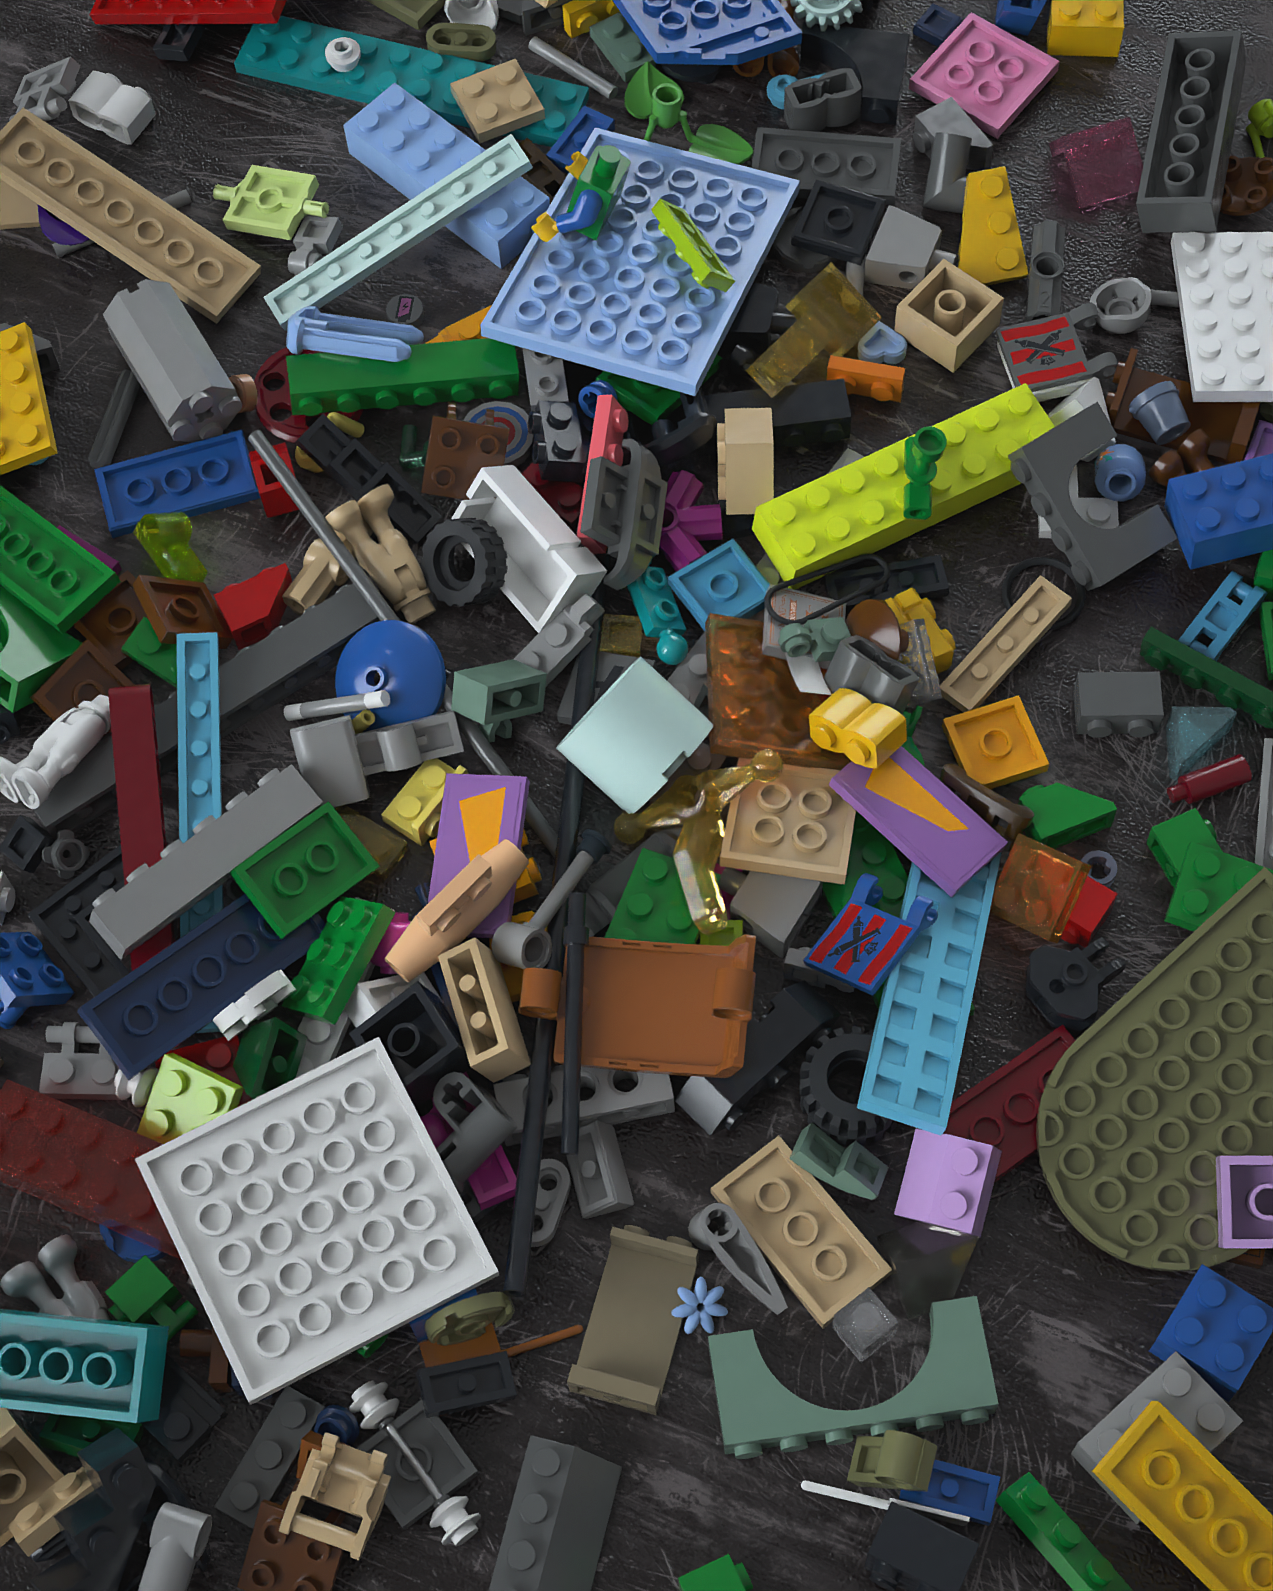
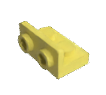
M438 758L424 761L381 814L383 822L420 846H423L430 836L435 837L438 834L446 773L468 774L467 769L459 765L455 770Z

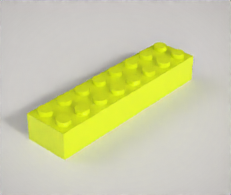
M1026 383L932 426L940 429L945 434L947 444L943 456L935 462L937 474L934 480L928 483L932 486V514L926 520L907 519L903 515L904 487L910 482L904 470V443L907 438L757 506L752 530L782 580L785 582L859 555L872 554L1021 484L1012 473L1011 461L1007 455L1055 427ZM824 574L789 586L787 588L793 590L798 589L810 582H813L823 577Z

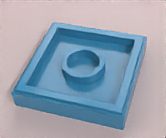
M734 539L727 541L667 577L668 585L711 640L765 609L764 597L770 585Z

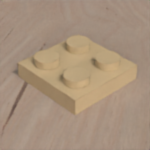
M516 59L450 83L451 93L479 144L545 119L544 108Z

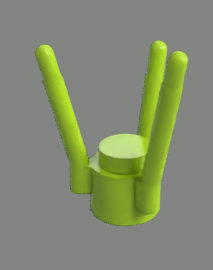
M1263 99L1257 102L1248 112V119L1251 124L1246 127V131L1252 139L1256 157L1259 158L1265 157L1259 136L1273 137L1272 99Z

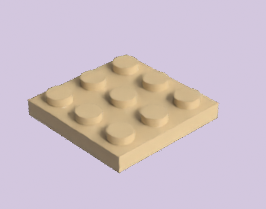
M739 756L720 854V866L845 885L856 810L829 786L832 777L840 770Z

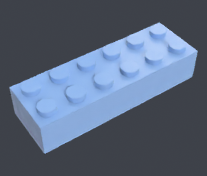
M393 83L343 125L349 154L410 200L486 151L396 83ZM520 176L445 225V227L502 269L524 250L534 233L531 227L537 223L536 218L547 211L550 206V200L546 194Z

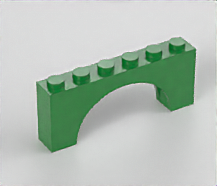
M1 586L0 704L14 713L34 702L29 697L82 643L66 632L61 634Z

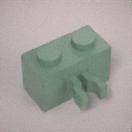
M514 659L455 671L451 710L479 722V729L489 742L495 741V734L505 739L511 738L512 723L510 719L543 711L547 673Z

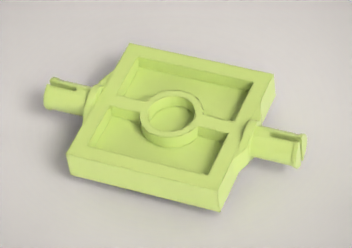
M251 165L246 177L236 187L217 184L215 185L216 188L213 189L215 200L230 202V207L223 218L228 230L292 240L304 216L312 215L326 218V214L329 213L327 202L312 201L319 183L316 176L311 174Z

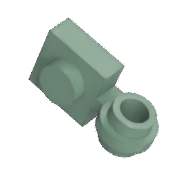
M843 617L807 620L804 627L800 623H792L783 627L779 633L778 643L784 653L787 652L789 657H799L811 650L815 662L832 661L840 641L851 637V634Z

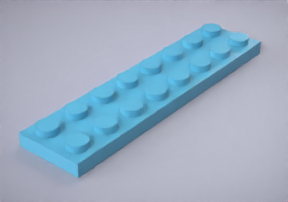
M1001 852L952 898L913 862L911 863L899 918L906 920L910 907L918 896H925L933 900L931 908L937 911L938 918L932 926L921 931L885 979L857 1104L858 1109L940 1136L947 1128Z

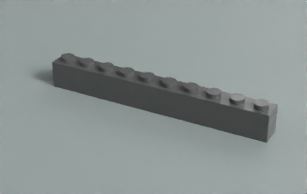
M353 583L342 586L336 591L335 595L324 602L308 607L300 617L287 625L276 627L268 637L253 646L241 649L233 659L219 667L221 739L337 666L340 655L349 640L364 627L380 621ZM177 690L166 701L154 708L161 777L178 766ZM112 732L104 735L70 774L60 778L45 802L38 808L32 809L55 841L59 831L66 829L74 833L118 805Z

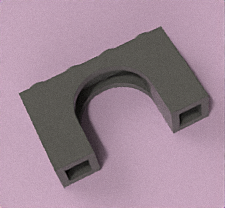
M1098 401L1007 455L1011 461L1012 473L1019 482L1024 483L1031 495V504L1035 512L1046 520L1051 529V538L1054 544L1066 554L1072 564L1071 571L1074 578L1079 584L1085 586L1087 591L1104 585L1177 539L1176 534L1158 504L1141 511L1112 529L1099 528L1089 524L1074 509L1069 495V479L1073 468L1085 455L1117 436Z

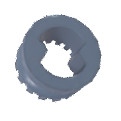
M1097 850L1085 854L1081 859L1078 871L1110 888L1112 883H1114L1118 868L1116 861L1110 854ZM1092 863L1094 865L1096 863L1102 864L1104 867L1103 872L1108 876L1102 879L1093 878L1091 876L1092 869L1087 866H1090Z

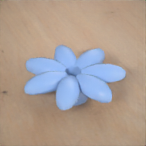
M699 1277L695 1284L694 1293L684 1287L677 1289L678 1295L686 1304L677 1306L671 1312L674 1317H687L684 1327L686 1334L692 1333L699 1322L704 1330L711 1334L714 1331V1322L711 1315L719 1317L728 1314L727 1308L715 1303L721 1298L724 1288L717 1286L707 1292L705 1279Z

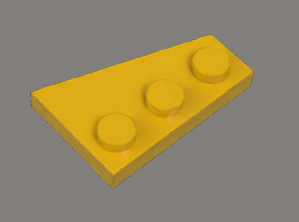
M1006 167L969 173L966 178L962 214L963 224L958 250V268L985 286L1026 278L1029 274Z

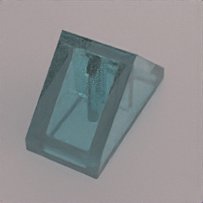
M1172 706L1166 724L1169 777L1176 781L1179 776L1183 775L1231 730L1237 712L1231 707Z

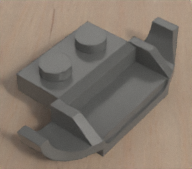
M623 439L622 447L631 451V462L629 465L621 467L602 456L590 460L580 530L581 533L608 546L607 554L617 559L615 567L609 574L604 576L603 582L616 590L626 587L640 577L647 569L652 557L659 554L668 484L661 479L660 467L652 452L633 439Z
M702 821L691 826L670 828L654 833L589 886L585 893V927L589 928L590 937H593L611 923L642 848L686 862L714 838Z

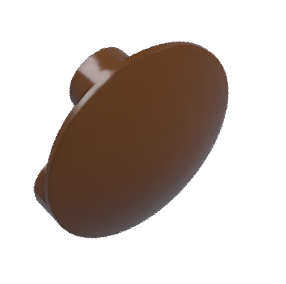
M1230 156L1220 212L1226 215L1242 216L1257 212L1273 201V159L1270 157L1238 158Z
M864 600L858 603L849 613L845 623L851 636L859 635L871 641L883 650L888 657L898 661L900 653L907 650L909 644L908 634L904 629H900L896 615L885 600Z

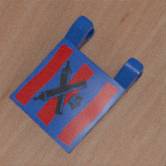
M864 873L858 879L850 900L810 950L803 962L805 966L873 996L921 931L935 923L938 913L935 909L931 908L933 900L925 896H918L913 901L906 920L872 907L882 898L883 889L876 885L879 881L876 876Z

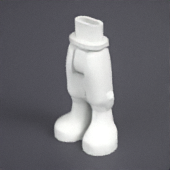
M100 694L93 701H83L79 704V708L74 707L65 712L35 741L29 755L19 763L13 764L8 759L0 757V792L15 803L21 800L30 809H36L45 802L60 778L70 774L111 728L109 697Z

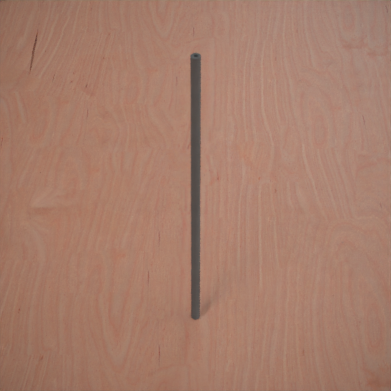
M256 430L248 437L250 443L380 621H400L262 431ZM446 684L442 706L448 712L452 711L453 692ZM455 712L458 728L491 773L500 776H514L472 719ZM528 796L525 819L555 859L558 835Z

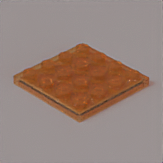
M709 613L705 622L709 721L714 725L709 732L710 753L806 768L842 770L849 764L851 760L844 753L823 749L810 737L809 715L831 695L800 692L792 677L787 660L762 654L764 622ZM820 668L824 678L827 669Z

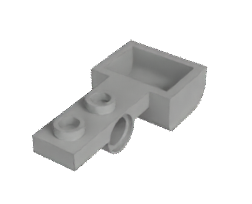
M454 711L355 734L350 715L290 730L301 776L323 801L322 805L329 801L333 807L369 798L370 789L366 775L382 771H398L416 766L423 761L464 751Z

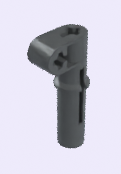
M453 1072L442 1077L436 1084L433 1092V1103L454 1129L436 1150L460 1195L464 1191V1182L518 1127L488 1090L464 1074ZM464 1100L476 1107L471 1113L465 1109Z

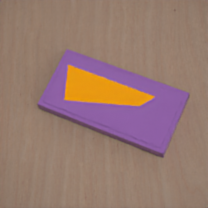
M902 746L878 768L864 767L851 761L832 777L829 786L951 898L992 861L1008 843Z
M446 773L428 903L478 854L482 856L504 839L512 842L521 851L530 784L527 777ZM516 882L501 903L467 937L493 939L496 930L503 923L511 921Z

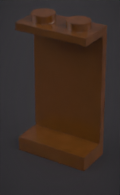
M1130 349L1126 362H1118L1112 382L1118 384L1116 393L1108 391L1105 400L1110 422L1116 433L1156 444L1140 421L1136 420L1132 413L1129 412V405L1135 397L1149 387L1164 381H1172L1179 390L1178 396L1191 425L1183 435L1161 446L1178 450L1188 436L1202 428L1211 439L1207 454L1208 459L1225 464L1242 461L1260 402H1193L1191 384L1189 382L1134 368L1138 353L1137 349Z

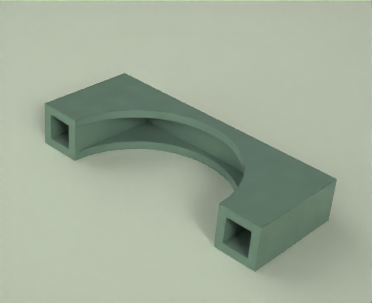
M977 1296L932 1302L929 1312L931 1325L930 1346L921 1369L914 1379L894 1397L878 1405L860 1410L845 1411L823 1408L811 1404L790 1392L776 1379L765 1364L757 1347L753 1329L708 1336V1348L725 1454L735 1453L736 1459H748L762 1455V1449L780 1446L781 1452H794L808 1448L807 1442L826 1439V1445H841L853 1441V1435L871 1432L873 1437H884L886 1430L898 1431V1428L916 1426L917 1431L926 1432L943 1428V1421L961 1419L963 1425H973L988 1421L989 1414H995L999 1403Z

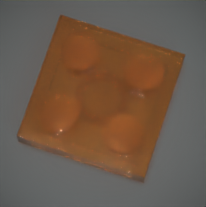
M1018 833L995 885L990 913L1058 944L1092 865Z

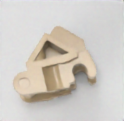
M325 1432L321 1443V1451L312 1448L297 1490L292 1491L279 1532L289 1535L290 1531L349 1551L351 1552V1558L360 1560L366 1543L381 1514L390 1484L391 1476L383 1474L388 1461V1454L375 1449L372 1454L341 1444L339 1436ZM309 1499L362 1518L358 1533H354L299 1512L304 1502Z

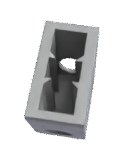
M889 205L866 257L864 282L914 289L943 259L956 266L958 255L940 250L942 230L939 226Z
M726 867L721 874L719 889L734 896L730 904V918L732 920H743V930L750 935L756 936V940L783 959L788 952V948L791 947L821 898L823 881L750 871L746 875L735 868Z

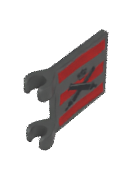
M1094 303L1083 304L1067 313L996 329L995 334L1015 388L1026 383L1030 390L1035 392L1093 377L1109 379L1114 376V367L1117 366L1115 355L1112 352H1106L1087 361L1075 330H1089L1096 326L1095 318L1098 316V310Z

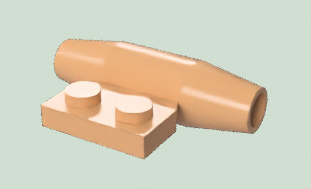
M507 839L501 841L482 856L478 854L413 918L385 957V961L408 983L439 962L438 955L458 946L501 903L529 864L526 856Z

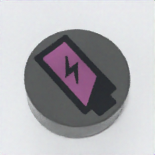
M400 294L393 297L387 304L388 322L413 325L416 328L423 323L424 310L422 302L418 297L411 294Z

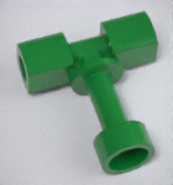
M923 427L916 432L915 437L907 438L904 443V470L907 478L910 480L904 487L903 515L907 519L926 520L932 514V486L928 483L933 481L937 474L935 462L943 456L947 444L945 434L936 427Z

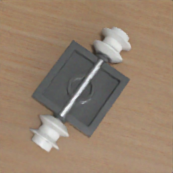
M374 1381L365 1383L352 1394L351 1398L354 1402L350 1405L349 1411L351 1413L359 1411L363 1413L365 1418L360 1425L362 1429L379 1428L380 1430L356 1449L372 1454L374 1449L388 1454V1461L383 1474L391 1476V1480L384 1501L404 1531L435 1508L436 1510L433 1512L429 1525L431 1528L443 1527L446 1533L441 1543L446 1545L453 1542L455 1546L465 1543L478 1531L475 1524L481 1515L479 1513L468 1515L464 1508L469 1500L467 1496H454L452 1498L450 1496L479 1475L478 1470L440 1417L426 1418L422 1400L395 1419L393 1416L397 1411L399 1400L397 1398L390 1400L385 1398L383 1394L388 1384L386 1382L376 1384Z

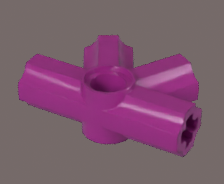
M684 470L680 472L673 471L667 482L662 524L669 526L662 528L659 551L676 572L707 554L698 541L722 539L720 504L695 506L703 491V483L694 474Z

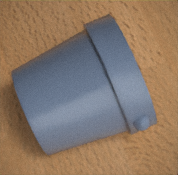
M1164 381L1149 387L1135 397L1129 405V412L1132 413L1136 420L1140 421L1158 445H1163L1177 439L1191 425L1178 396L1179 390L1172 381Z

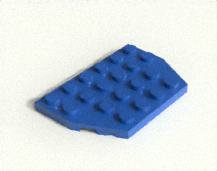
M612 0L656 64L739 65L801 44L802 31L778 0Z

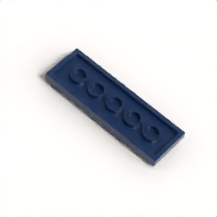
M244 894L82 1005L77 1012L126 1078L131 1080L162 1058L164 1054L169 1053L211 1023L222 1010L232 1002H237L245 995V992L277 970L284 971L304 957L310 945L319 938L326 923L317 913L281 940L246 894Z

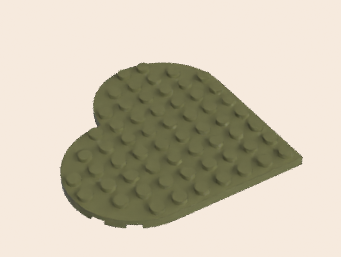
M1266 867L1259 871L1078 1037L1055 1065L1043 1090L1037 1113V1151L1041 1170L1053 1199L1069 1222L1087 1240L1106 1253L1132 1265L1160 1271L1198 1270L1202 1264L1206 1267L1219 1265L1251 1249L1219 1247L1216 1157L1273 1156V874Z

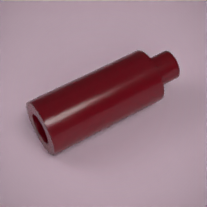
M1241 754L1179 776L1178 784L1168 787L1167 794L1172 803L1184 799L1188 804H1192L1250 782L1252 779L1251 770L1246 759Z

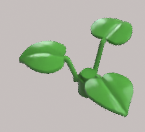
M649 61L644 63L632 77L625 92L624 103L627 111L634 117L639 119L649 118V125L644 140L650 142L656 125L667 129L680 121L687 140L693 143L689 148V152L738 165L752 157L754 150L750 144L737 133L724 126L705 124L698 128L696 136L693 135L687 122V112L681 110L684 100L682 89L672 79L659 72Z

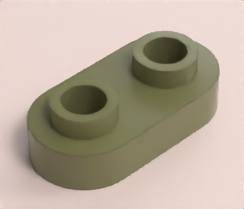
M438 23L433 25L426 33L428 50L441 55H452L481 62L490 59L497 50L496 35L490 27L485 25Z

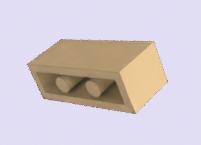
M474 937L438 955L470 1067L494 1083L531 1065L500 962L495 959L492 950Z

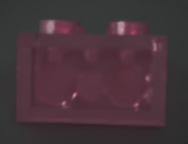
M1130 117L1061 136L1049 143L1052 158L1063 154L1065 156L1079 208H1085L1139 191L1143 164Z

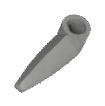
M713 1203L702 1209L690 1220L688 1232L693 1244L703 1250H713L732 1275L776 1315L788 1308L763 1255L740 1218L730 1206L723 1203ZM713 1220L719 1226L714 1233L707 1227Z

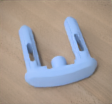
M307 306L295 312L288 319L286 347L292 354H300L304 349L400 362L410 358L412 351L409 345L421 344L424 340V334L413 325L321 313L316 306Z

